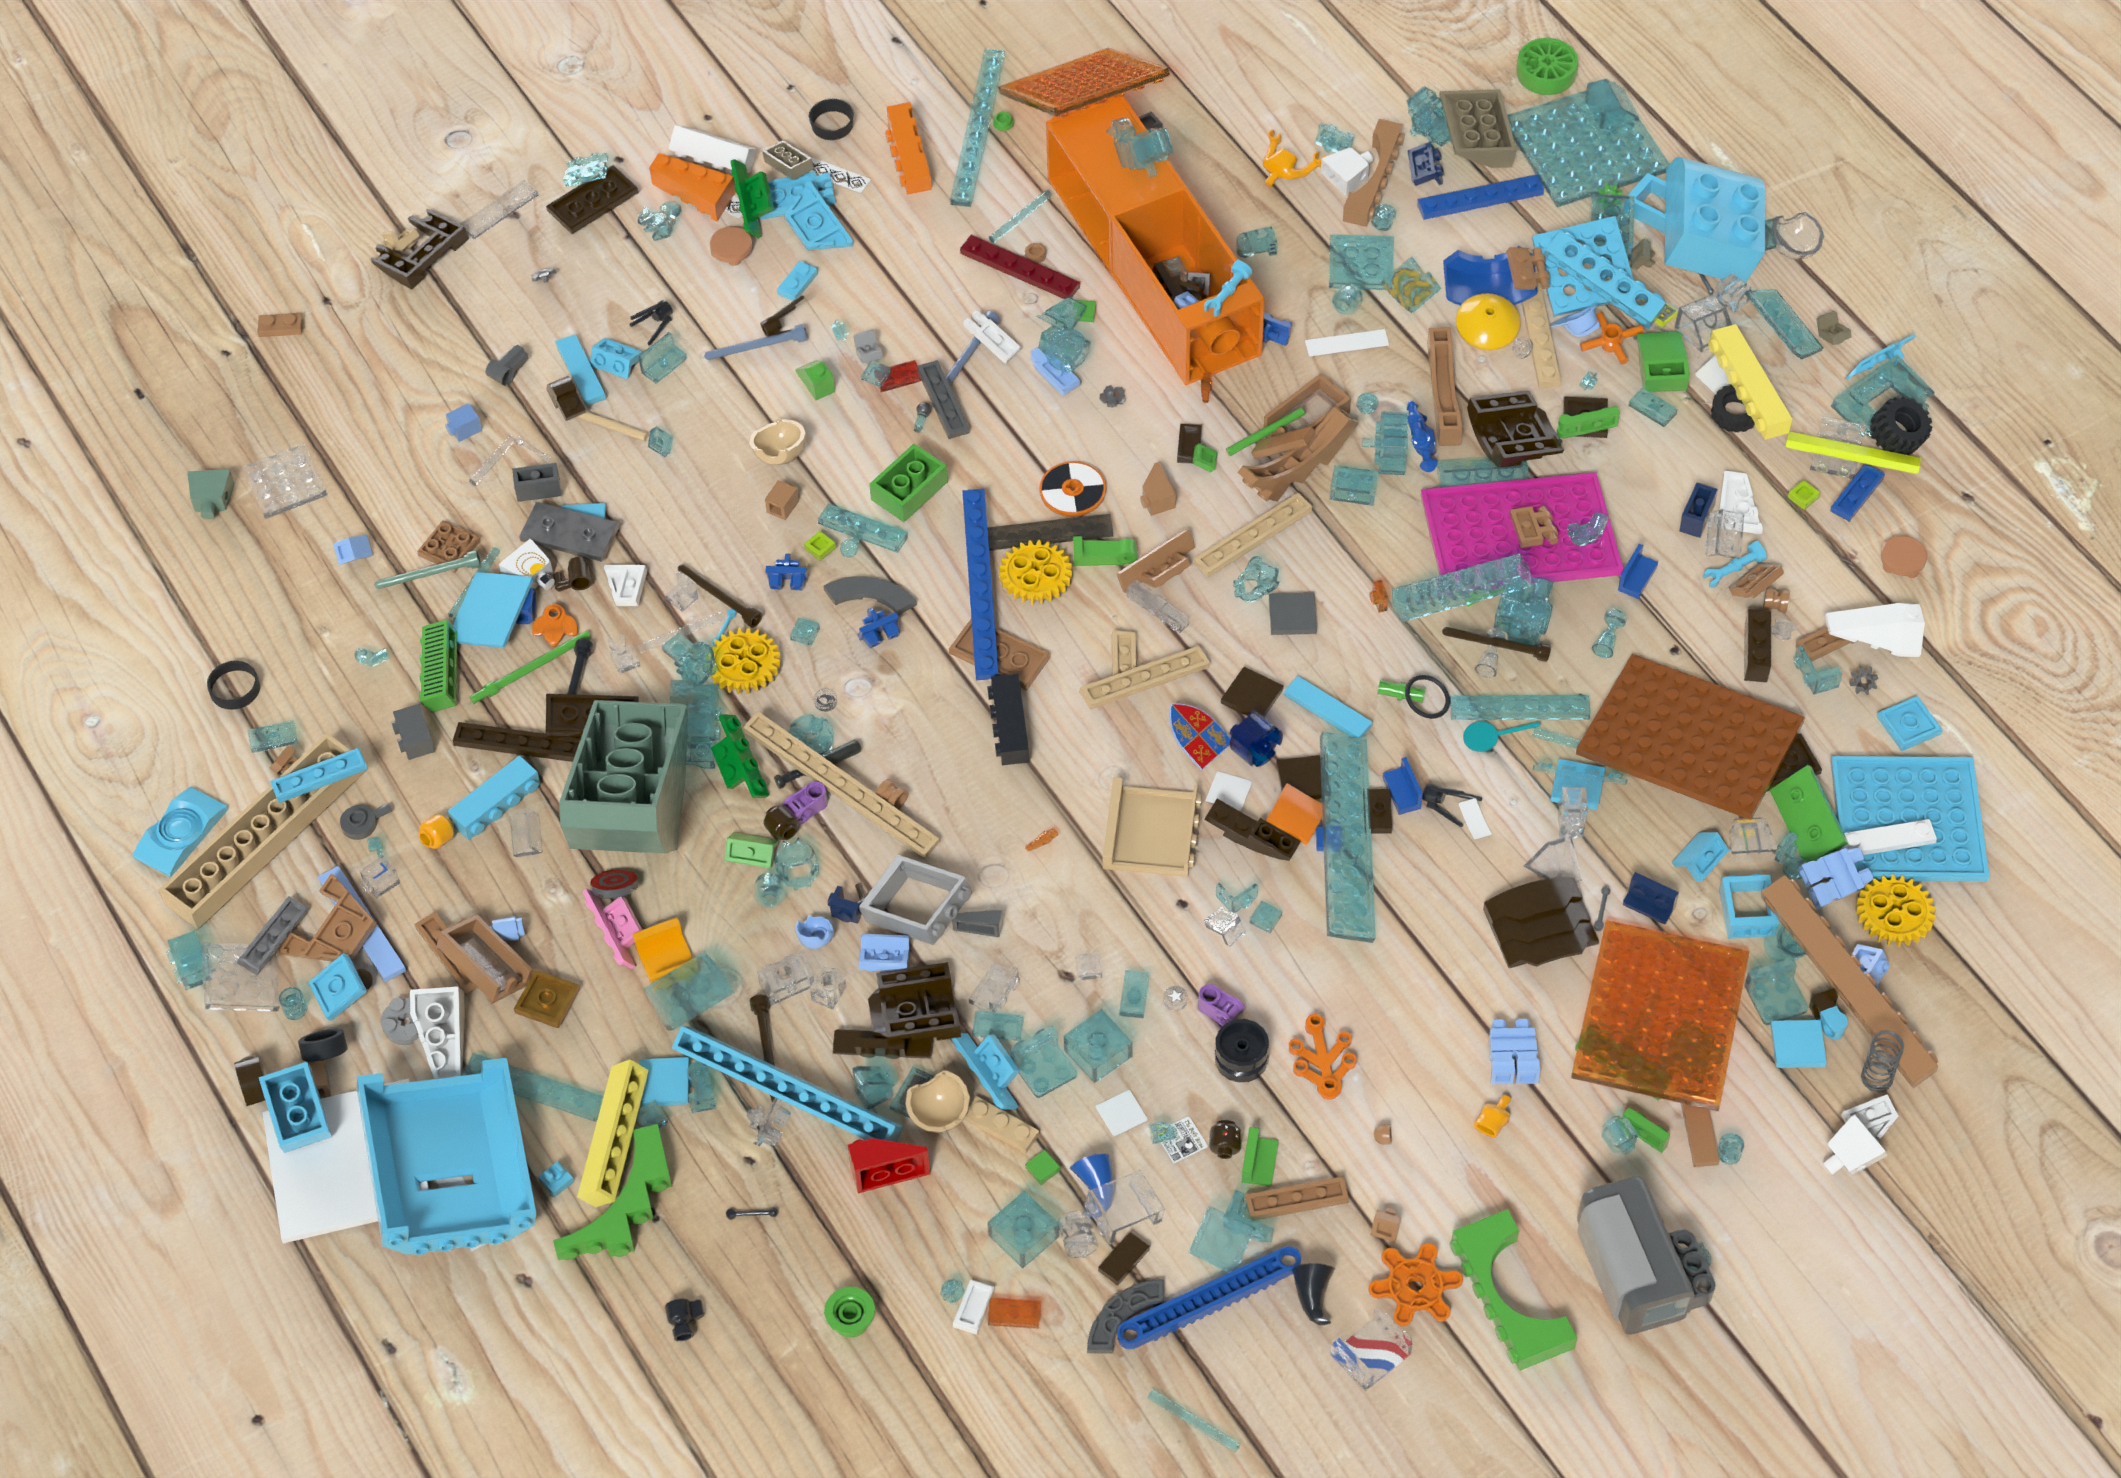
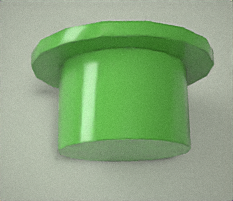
M844 1287L836 1290L829 1296L825 1303L824 1315L827 1324L834 1331L844 1337L853 1338L860 1336L870 1326L875 1316V1305L872 1297L866 1291L858 1287Z

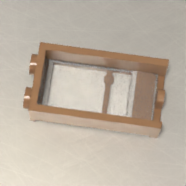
M1319 374L1264 416V427L1302 407L1305 412L1304 416L1284 427L1277 428L1270 436L1273 437L1310 426L1315 430L1333 407L1349 413L1351 398L1346 392L1337 388L1331 380Z
M477 914L468 919L461 920L452 927H446L439 933L436 949L441 950L489 997L488 1001L491 1004L526 987L530 980L533 969Z

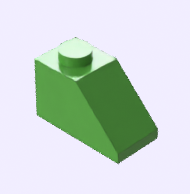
M813 361L795 369L797 375L815 400L835 392L833 375L823 361Z

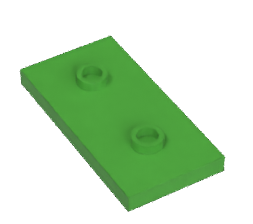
M1805 766L1770 789L1804 864L1810 861H1817L1820 857L1834 853L1848 844L1811 766Z

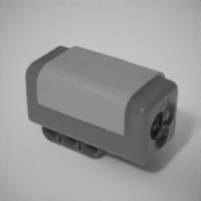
M1634 1176L1597 1186L1583 1193L1577 1214L1579 1224L1577 1232L1613 1318L1616 1321H1620L1625 1334L1632 1335L1681 1321L1686 1318L1690 1310L1706 1306L1711 1302L1716 1284L1696 1237L1692 1232L1685 1229L1671 1233L1667 1232L1661 1214L1644 1178ZM1678 1244H1685L1687 1248L1680 1247ZM1688 1266H1694L1697 1270H1692ZM1697 1288H1704L1707 1292H1701Z

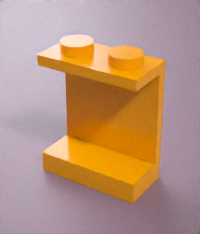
M677 917L632 934L634 946L654 992L660 989H668L676 983L689 981L695 976L700 975L697 961L693 959Z

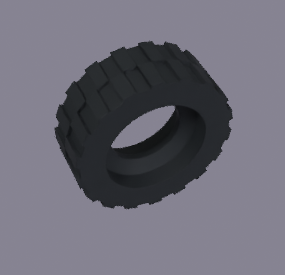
M1733 385L1724 386L1721 390L1719 389L1714 396L1711 408V416L1714 422L1720 428L1726 429L1729 432L1739 433L1752 429L1755 422L1751 416H1748L1747 412L1742 415H1736L1728 412L1725 408L1726 404L1730 402L1743 404L1742 400L1738 399Z

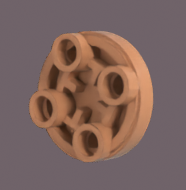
M735 226L719 229L710 239L711 255L719 261L727 262L732 266L739 265L741 260L746 258L752 250L750 234L746 230Z
M1896 536L1887 540L1881 551L1883 570L1899 576L1917 577L1927 561L1926 548L1920 541L1909 536Z

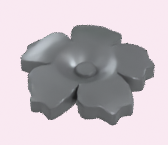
M554 268L539 270L532 275V281L536 282L539 279H543L544 283L548 282L547 278H550V275L557 272Z
M1111 385L1106 386L1099 399L1103 403H1107V407H1116L1117 404H1123L1126 401L1125 395H1123L1125 390L1122 387H1115L1113 389Z

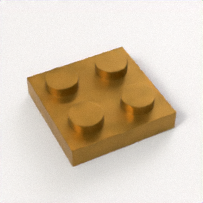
M535 970L517 1001L514 1012L515 1014L559 1029L580 990L579 984Z

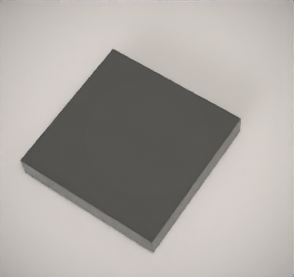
M1314 593L1269 594L1271 635L1316 634Z

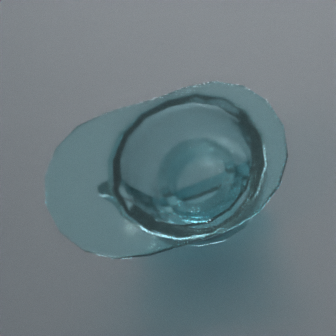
M1783 925L1770 930L1764 938L1766 953L1777 962L1787 963L1806 955Z

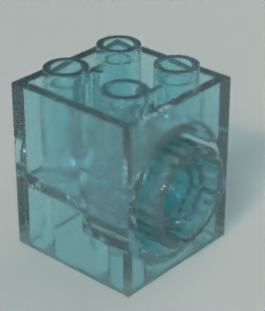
M1508 572L1495 615L1493 637L1534 646L1539 644L1541 635L1546 634L1553 605L1550 601L1553 582L1543 578L1526 576L1522 573Z

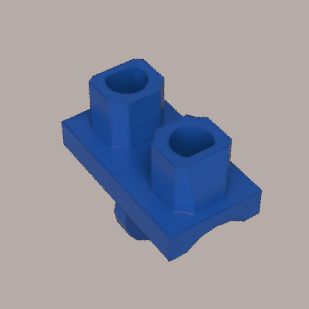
M1264 313L1263 342L1267 343L1271 340L1286 346L1289 342L1292 323L1287 320L1279 321L1274 319L1271 314Z
M789 553L785 554V560H776V566H766L765 571L770 589L775 590L782 589L783 579H791L790 588L802 591L805 580H808L809 575L807 568L799 567V560H791V554Z
M873 608L867 610L868 617L862 619L865 626L860 627V633L857 634L860 641L864 639L868 647L873 648L881 643L878 635L879 632L884 631L888 639L899 636L900 630L897 624L899 617L896 612L884 617L883 610L876 613Z

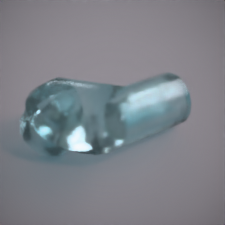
M358 648L354 653L355 659L358 662L369 667L390 659L385 648L375 653L365 648Z

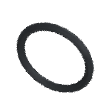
M1418 675L1407 683L1405 697L1410 708L1415 713L1424 718L1436 719L1442 717L1448 711L1450 696L1446 687L1439 680L1428 675ZM1418 680H1429L1438 685L1445 696L1443 710L1436 714H1427L1420 711L1410 698L1412 684Z

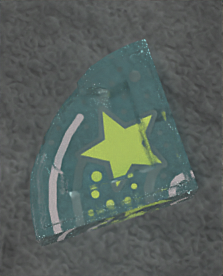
M1162 1122L1149 1124L1152 1144L1176 1138L1171 1125Z

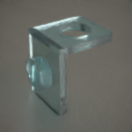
M1217 883L1216 897L1234 914L1242 908L1249 907L1258 897V885L1255 883L1236 897H1233L1221 883Z

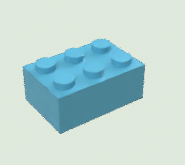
M307 1062L259 1077L277 1140L284 1153L332 1137L315 1079Z

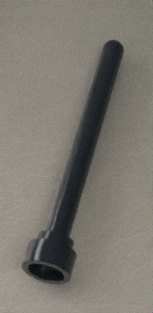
M578 639L575 642L574 652L576 661L567 694H577L585 659L592 654L594 646L589 640Z

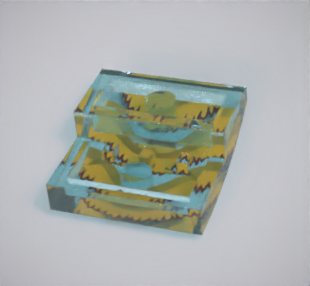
M1413 257L1408 258L1380 282L1389 294L1410 313H1414L1441 289L1431 273H1424Z

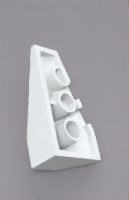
M1895 603L1825 614L1830 635L1852 642L1859 640L1870 644V647L1874 649L1881 647L1890 650V654L1895 656L1920 657L1925 622L1920 604Z
M460 987L410 990V1014L417 1028L418 1036L424 1047L434 1079L462 1076L465 1021L464 991Z

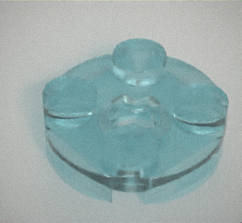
M808 714L798 717L791 723L788 733L818 754L823 755L832 749L834 733L832 725L826 718L821 717L820 719ZM808 733H810L811 735L816 734V736L813 739H807Z

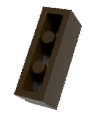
M1748 609L1744 632V681L1767 682L1771 669V611Z

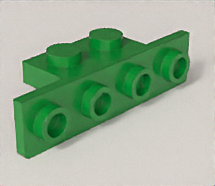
M732 159L730 161L731 173L736 185L735 191L739 198V209L744 221L743 227L747 233L760 238L762 235L758 218L774 210L767 175L760 171L748 177L746 165L736 159Z
M719 715V720L727 737L711 747V750L727 789H734L745 781L752 798H767L769 793L766 782L760 774L758 763L752 755L749 742L745 738L739 719L736 715Z

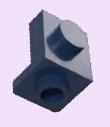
M837 886L835 892L831 893L828 898L831 917L838 918L847 923H859L861 918L860 904L845 900L843 887Z

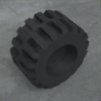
M1896 396L1893 399H1889L1874 414L1870 422L1872 423L1870 431L1873 432L1871 436L1873 439H1876L1877 442L1875 444L1878 447L1881 446L1884 451L1911 455L1931 435L1930 432L1933 426L1930 425L1932 419L1928 417L1929 412L1922 408L1923 405L1916 403V400L1913 398L1909 400L1908 396H1902L1901 398ZM1896 422H1899L1901 425H1903L1906 431L1902 430Z

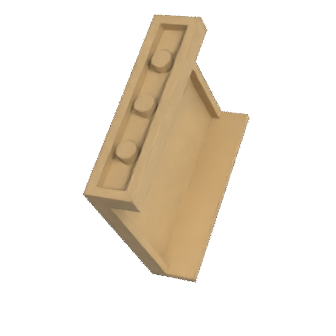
M1113 777L1103 850V869L1188 877L1189 868L1194 866V854H1191V848H1196L1197 834H1193V829L1198 828L1199 814H1195L1196 808H1201L1202 795L1197 794L1198 785H1194L1193 793L1123 786V778Z

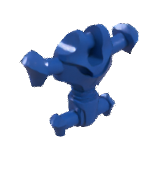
M1410 400L1407 403V410L1409 411L1407 421L1412 435L1411 442L1416 452L1423 458L1419 465L1420 468L1425 472H1432L1437 466V460L1431 457V455L1436 454L1434 432L1425 424L1427 416L1417 410L1418 404Z

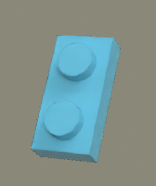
M799 261L777 288L778 295L792 301L800 297L818 275V268Z

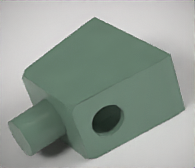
M230 469L188 471L190 498L194 511L201 512V517L204 519H212L215 511H225L234 487Z

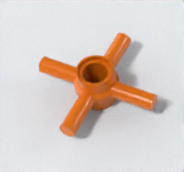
M1603 312L1597 313L1596 316L1602 328V333L1599 338L1580 343L1581 351L1602 346L1606 352H1614L1620 364H1626L1628 358L1621 347L1623 339L1643 333L1642 325L1622 330L1617 324H1609Z

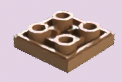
M442 520L417 551L418 556L437 565L464 558L467 552L473 551L480 543V538Z

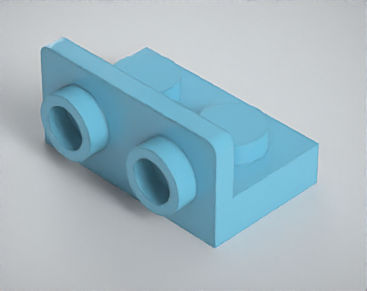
M604 338L592 346L590 365L627 379L630 377L631 366L641 360L642 351Z

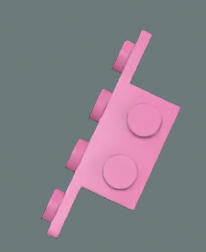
M586 888L583 891L586 897L585 904L595 914L594 921L605 933L604 940L615 952L613 955L614 959L620 966L624 965L633 969L636 965L627 948L634 943L632 934L641 931L642 928L626 898L619 897L605 908L600 897L594 895L591 890Z

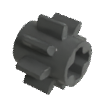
M1860 665L1856 673L1850 672L1854 680L1849 681L1850 686H1856V694L1863 691L1866 695H1869L1871 688L1877 689V685L1873 681L1879 678L1877 674L1871 675L1872 667L1866 670L1862 669ZM1866 677L1867 683L1862 684L1861 678Z

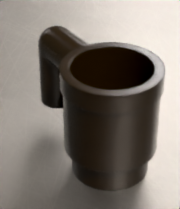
M574 557L569 561V579L563 581L562 573L560 572L553 574L556 591H563L569 588L585 590L592 584L589 565L583 557Z

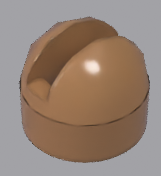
M1391 1125L1377 1126L1373 1133L1375 1140L1379 1144H1391Z

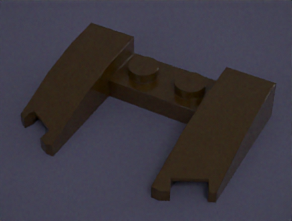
M426 209L428 216L418 220L414 215L408 218L409 223L429 236L424 243L408 257L378 244L375 249L381 254L378 259L371 257L370 260L372 264L385 274L412 290L426 277L424 270L449 248L456 251L469 239L465 226L430 209Z

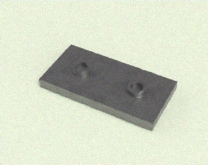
M536 502L519 538L523 542L531 539L538 546L603 562L619 528V524L615 521Z

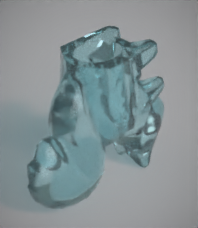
M673 201L664 202L660 205L659 212L651 213L646 207H643L637 222L641 226H647L644 228L645 232L654 231L652 235L654 241L668 238L673 231L676 217L682 212V207Z

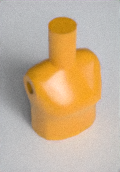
M1503 1095L1497 1105L1485 1104L1480 1116L1474 1123V1127L1487 1136L1497 1137L1500 1130L1510 1120V1113L1505 1109L1509 1105L1511 1098Z

